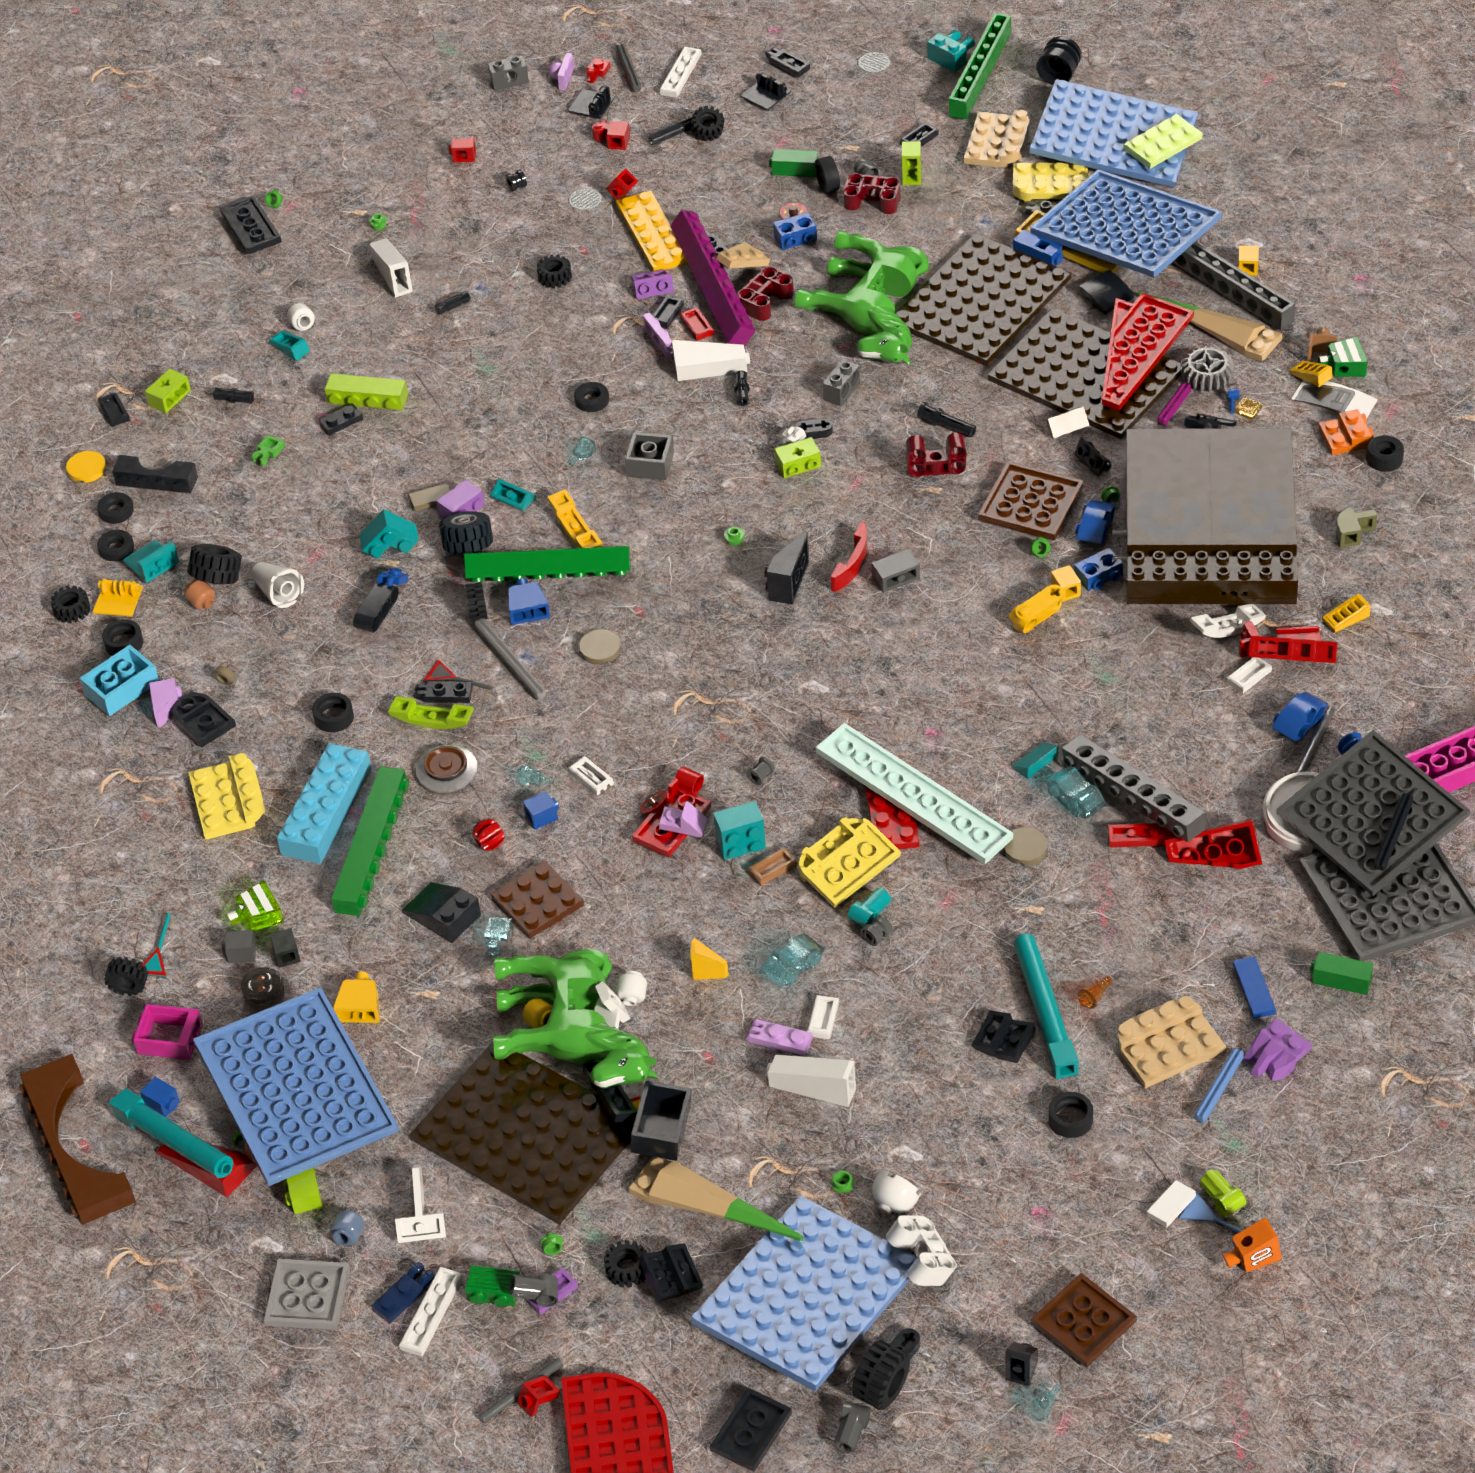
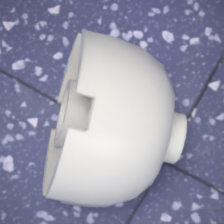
M879 1170L872 1184V1195L879 1204L878 1209L885 1214L891 1215L892 1212L901 1214L913 1208L921 1196V1192H917L918 1188L898 1175L889 1177L887 1176L889 1171Z

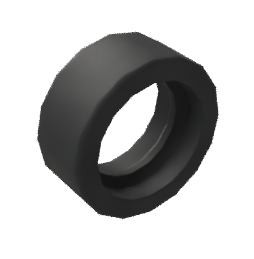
M831 156L816 159L814 165L815 174L822 192L829 193L839 190L840 177L834 159Z
M121 619L108 624L102 633L105 650L111 656L128 645L139 651L144 643L140 626L132 620ZM122 634L134 635L131 640L125 643L111 642L115 637Z
M333 692L324 694L313 703L314 721L316 726L322 731L339 732L349 727L353 722L354 712L352 703L344 694ZM340 707L345 709L337 717L326 718L321 716L329 708Z
M1064 1092L1054 1097L1049 1104V1125L1051 1129L1058 1135L1066 1138H1077L1086 1134L1093 1125V1105L1090 1099L1078 1092ZM1066 1107H1075L1081 1109L1085 1113V1117L1078 1122L1068 1123L1059 1119L1057 1112Z

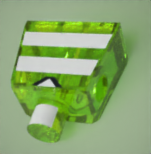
M265 880L237 895L234 898L237 910L226 914L231 926L244 922L247 929L253 931L284 922L281 908Z

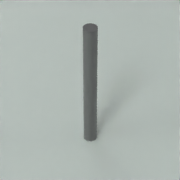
M556 1358L525 1382L544 1375L549 1377L560 1369L563 1363L559 1358ZM522 1384L478 1415L480 1421L485 1424L518 1399Z

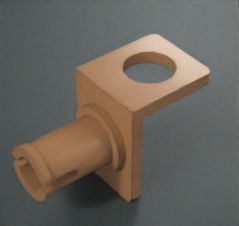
M1320 327L1317 330V334L1310 333L1308 361H1311L1312 352L1327 353L1328 345L1337 341L1336 335H1329L1330 331L1328 328L1325 327L1323 332V327Z

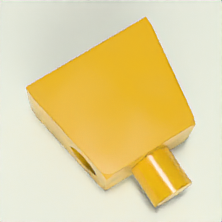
M358 972L355 980L343 981L333 1007L340 1022H380L377 986L374 980H369L368 973Z

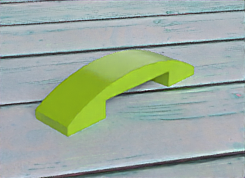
M395 696L388 713L397 719L417 726L433 729H453L467 725L474 707L453 704L452 709L417 705L414 698Z

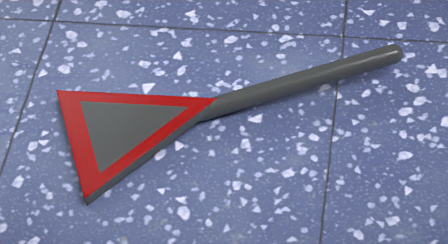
M439 659L423 680V682L442 680L472 682L474 686L488 690L493 689L492 686L457 677Z

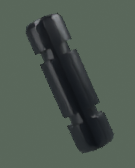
M464 291L460 295H455L444 300V302L437 303L435 310L437 314H443L446 310L449 311L460 306L462 303L469 302L471 297L467 291Z

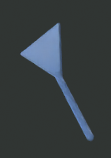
M1198 1192L1179 1217V1219L1218 1222L1237 1233L1243 1231L1217 1217Z

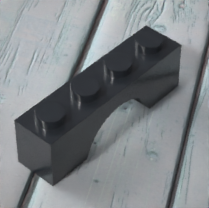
M119 455L112 470L116 486L191 494L198 478L195 463L175 461L164 469L150 470L140 464L138 457Z

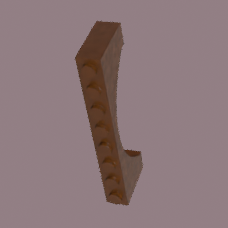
M73 1054L20 1074L23 1082L19 1085L24 1098L29 1097V1101H26L30 1114L35 1113L37 1116L33 1118L37 1130H43L44 1134L40 1135L44 1147H50L51 1149L47 1153L52 1165L57 1164L58 1166L55 1169L59 1182H65V1186L62 1189L66 1199H72L73 1201L69 1205L74 1218L79 1216L83 1225L136 1203L133 1191L124 1172L120 1174L108 1173L85 1166L72 1158L59 1142V1122L64 1107L77 1087L84 1084Z

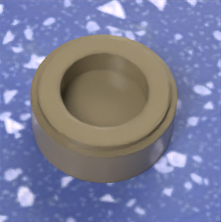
M218 666L213 673L215 679L225 685H231L235 679V674L224 666Z

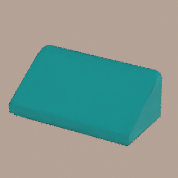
M498 478L490 494V497L522 511L536 497L530 491Z
M1043 742L1013 764L1012 768L1029 779L1059 756V747Z

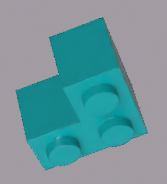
M385 509L359 534L362 551L376 558H379L390 546L407 554L419 541L416 524Z

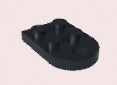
M190 693L182 696L175 702L172 709L176 724L201 748L236 726L235 720L211 697L203 693ZM186 704H193L190 707H184Z

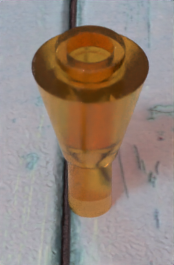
M1106 976L1099 983L1079 990L1078 999L1080 1004L1088 1009H1094L1105 989L1112 984L1111 977Z

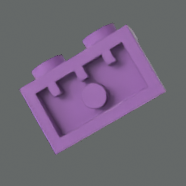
M669 269L631 275L637 299L674 292L672 274Z

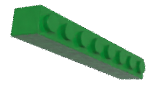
M994 12L949 97V116L959 119H967L1012 33L1011 15Z
M630 546L464 554L466 579L471 578V582H483V578L491 577V581H504V577L512 576V580H518L532 575V579H545V575L553 574V578H565V574L573 573V577H586L585 573L594 572V576H606V572L614 571V575H627L626 571H631Z
M379 767L331 899L334 913L360 916L363 908L367 906L368 893L372 891L374 886V876L379 873L380 859L385 856L386 842L391 839V828L397 822V811L402 807L404 792L408 791L409 779L406 778L405 769Z

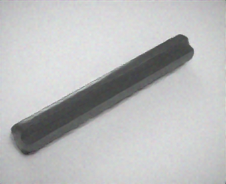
M624 44L617 45L616 51L633 92L640 91L641 84Z

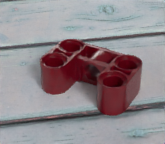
M858 173L849 175L843 189L845 209L857 210L861 206L862 200L865 199L880 201V210L884 214L895 213L901 199L900 180L895 177L861 175Z
M774 267L762 269L758 275L738 292L747 315L759 321L768 320L771 317V303L768 296L774 295L780 299L792 298L794 295L793 277Z
M960 433L950 434L946 439V448H943V450L927 451L924 439L919 435L911 436L906 441V463L910 476L960 474L966 469L967 452L964 436Z

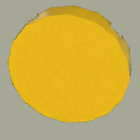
M83 451L75 454L68 460L66 470L69 478L73 481L78 482L79 480L83 481V483H89L100 478L104 474L107 465L103 455L100 453Z

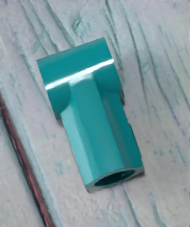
M876 888L862 903L858 901L851 906L848 918L861 927L871 924L873 918L879 915L892 902L891 896L884 888Z

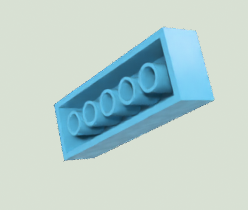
M328 743L277 837L281 855L318 864L322 863L372 769L367 751Z

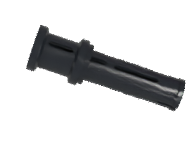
M923 402L917 412V418L929 420L933 425L941 424L970 438L976 432V425L945 414L943 409L931 407L927 402Z

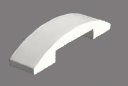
M1254 604L1238 606L1234 614L1213 619L1204 614L1191 617L1190 622L1204 635L1221 638L1243 632L1244 622L1252 621L1255 626L1264 620L1266 615Z

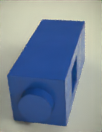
M1024 229L1013 240V249L1057 266L1063 260L1062 245Z

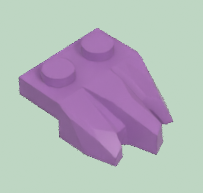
M1276 1017L1259 1032L1243 1061L1247 1063L1256 1062L1251 1075L1259 1077L1268 1071L1271 1081L1284 1079L1295 1069L1296 1062L1312 1049V1044Z

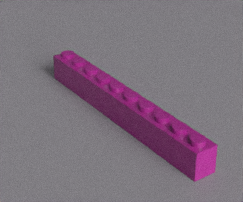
M681 209L670 227L728 344H740L745 347L756 332L752 321L749 319L746 309L743 307L740 297L737 295L734 285L728 277V273L725 271L722 263L716 260L718 255L704 230V226L699 220L698 214L694 211Z

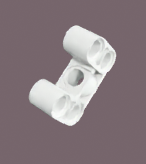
M899 1216L886 1234V1239L892 1246L896 1248H910L915 1252L917 1259L907 1271V1275L917 1285L941 1286L957 1267L956 1261L949 1253L933 1222L925 1216Z

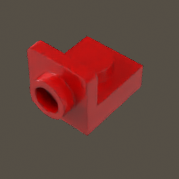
M1252 621L1243 623V632H1241V640L1239 641L1240 657L1249 656L1250 636H1260Z
M544 1375L522 1384L517 1403L532 1417L536 1415L539 1405L557 1399L560 1390Z

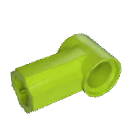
M1211 1169L1207 1171L1200 1179V1185L1213 1198L1216 1209L1223 1217H1227L1246 1206V1199L1242 1191L1236 1186L1232 1188L1217 1170Z

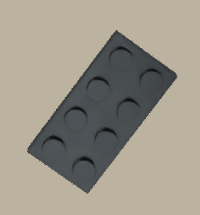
M254 195L219 207L222 216L247 255L282 242L281 236Z

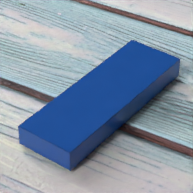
M1256 957L1234 960L1233 968L1253 1019L1275 1015L1276 1008Z

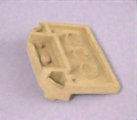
M1014 110L1013 115L978 112L964 156V164L1007 168L1009 163L1020 162L1027 134L1029 135L1027 112L1025 110Z
M1189 996L1173 999L1128 1019L1119 1026L1118 1032L1119 1053L1144 1088H1148L1226 1052V1045L1203 1016L1202 1007Z

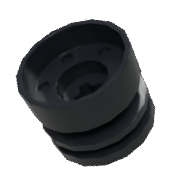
M1053 37L1048 41L1036 63V70L1039 76L1051 85H1054L1056 79L1069 82L1082 58L1081 49L1075 41L1068 37Z

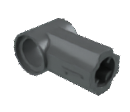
M513 1274L510 1278L509 1294L514 1297L536 1300L537 1304L543 1307H551L558 1303V1279L551 1274L540 1275L537 1278Z
M845 1401L840 1415V1426L834 1440V1447L840 1452L846 1454L855 1452L861 1432L867 1428L871 1413L870 1407Z

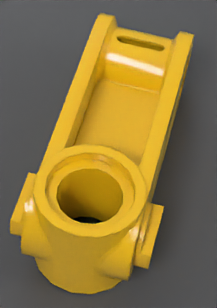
M1050 585L1023 604L1015 607L1009 615V620L1013 623L1014 629L1021 633H1028L1035 626L1059 611L1062 605L1061 599L1064 596L1063 588L1059 585Z

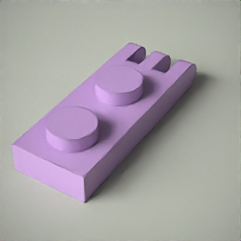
M650 312L644 314V330L665 357L672 358V340L669 338L668 332L662 329L658 319H654Z
M755 1019L746 1037V1040L750 1043L806 1056L813 1039V1034Z

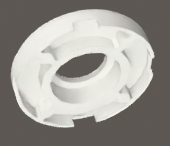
M1297 772L1289 774L1276 781L1265 795L1262 816L1267 826V832L1277 843L1285 848L1302 853H1312L1313 849H1317L1277 814V808L1320 773Z

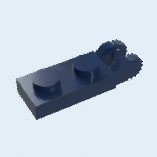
M416 1262L407 1274H404L371 1305L372 1311L389 1324L392 1323L424 1292V1289L433 1281L435 1273L427 1270V1272L420 1276L417 1283L415 1279L422 1273L424 1265L421 1262Z

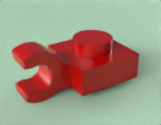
M593 58L587 66L586 74L589 75L587 82L595 83L598 76L604 77L611 67L610 61Z

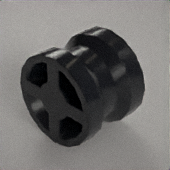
M521 169L516 170L514 174H506V181L512 192L516 191L519 187L524 188L527 186L526 177Z

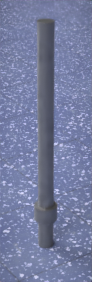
M1333 706L1326 708L1295 773L1306 771L1335 712Z

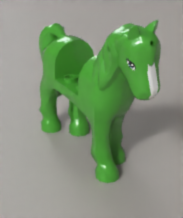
M838 231L834 242L836 249L851 248L861 251L871 258L872 264L855 261L851 258L843 260L839 257H831L827 267L828 275L847 274L861 277L862 279L846 294L830 293L822 289L812 292L799 289L795 297V308H804L807 311L821 309L825 312H834L841 316L852 328L867 336L860 339L856 347L858 353L863 358L879 359L888 363L903 361L910 365V360L907 356L912 345L910 330L895 313L894 304L886 295L903 297L912 290L917 277L929 270L926 254L914 247L898 246L886 248L876 240L864 238L858 233L848 234L845 231Z
M583 949L568 953L559 959L543 955L530 957L515 955L507 959L503 957L495 958L496 980L505 979L512 974L528 973L534 978H546L551 984L516 985L510 990H496L498 1012L508 1011L513 1006L527 1004L536 998L553 1005L546 1025L532 1029H513L507 1036H494L495 1059H505L511 1053L521 1054L532 1051L550 1054L556 1059L578 1065L602 1060L593 1067L590 1074L592 1083L600 1088H608L620 1084H636L643 1082L647 1077L658 1079L656 1073L650 1069V1066L655 1065L657 1061L649 1056L648 1048L643 1042L632 1034L609 1026L601 1014L593 1011L600 997L595 986L602 981L606 984L605 979L612 970L611 961L605 953L595 949Z

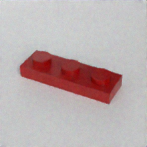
M1157 823L1108 825L1110 848L1165 846L1164 840L1176 837L1171 831L1159 826Z

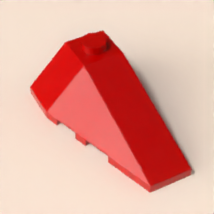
M1253 818L1205 829L1189 842L1180 837L1164 840L1169 862L1220 866L1234 869H1243L1263 864Z
M165 1144L157 1150L158 1155L226 1198L257 1167L256 1163L239 1151L212 1145L233 1160L232 1171L224 1178H217Z

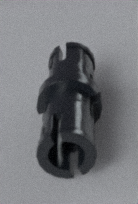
M739 370L735 373L736 384L734 385V391L737 394V404L739 406H746L749 404L748 392L750 387L747 383V373Z
M215 387L213 398L214 400L230 401V403L243 402L252 404L254 392L241 391L237 388L223 389Z

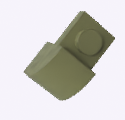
M1350 507L1338 515L1336 539L1340 548L1360 545L1361 532L1376 530L1377 514L1375 509L1354 513L1353 508Z

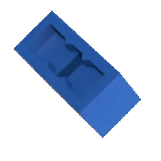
M808 212L773 222L774 237L782 250L817 240L816 224Z
M1110 548L1074 564V572L1088 591L1093 588L1098 590L1104 583L1111 580L1117 581L1123 575V562L1117 559L1113 563L1112 557L1116 554Z

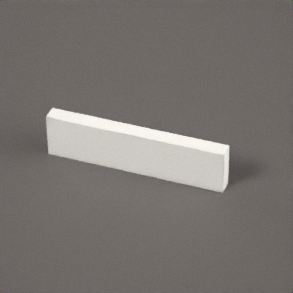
M683 48L660 88V95L678 97L701 56V49Z
M443 1267L439 1268L399 1344L400 1350L423 1357L463 1279L462 1273Z

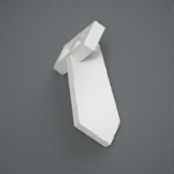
M603 981L595 986L600 997L597 1000L594 1011L601 1014L609 1026L618 1029L620 1021L624 1023L631 1019L623 1001Z
M415 1165L412 1168L415 1216L395 1218L398 1243L446 1237L444 1213L425 1214L421 1165Z

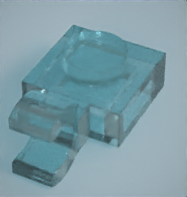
M489 916L484 933L485 939H489L487 944L490 947L489 955H498L500 941L508 940L512 927V920L510 918Z

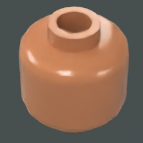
M194 579L186 585L185 599L194 608L200 610L205 607L207 609L213 605L215 590L207 582Z

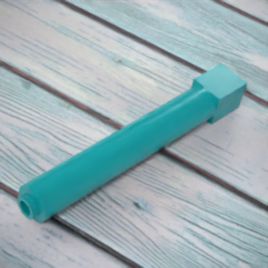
M1020 934L1014 940L1013 945L1049 1051V1060L1055 1079L1078 1075L1079 1060L1072 1039L1068 1037L1036 939L1031 934Z
M127 1088L108 1102L116 1119L132 1129L134 1127L141 1129L217 1178H224L232 1171L233 1160L231 1157L145 1105L140 1096Z

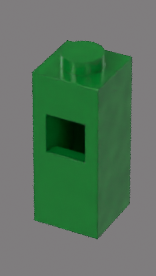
M774 149L773 156L769 157V167L772 168V175L816 177L814 165L815 160L818 159V151Z
M1319 952L1317 960H1312L1309 973L1313 974V984L1367 995L1372 980L1374 963Z

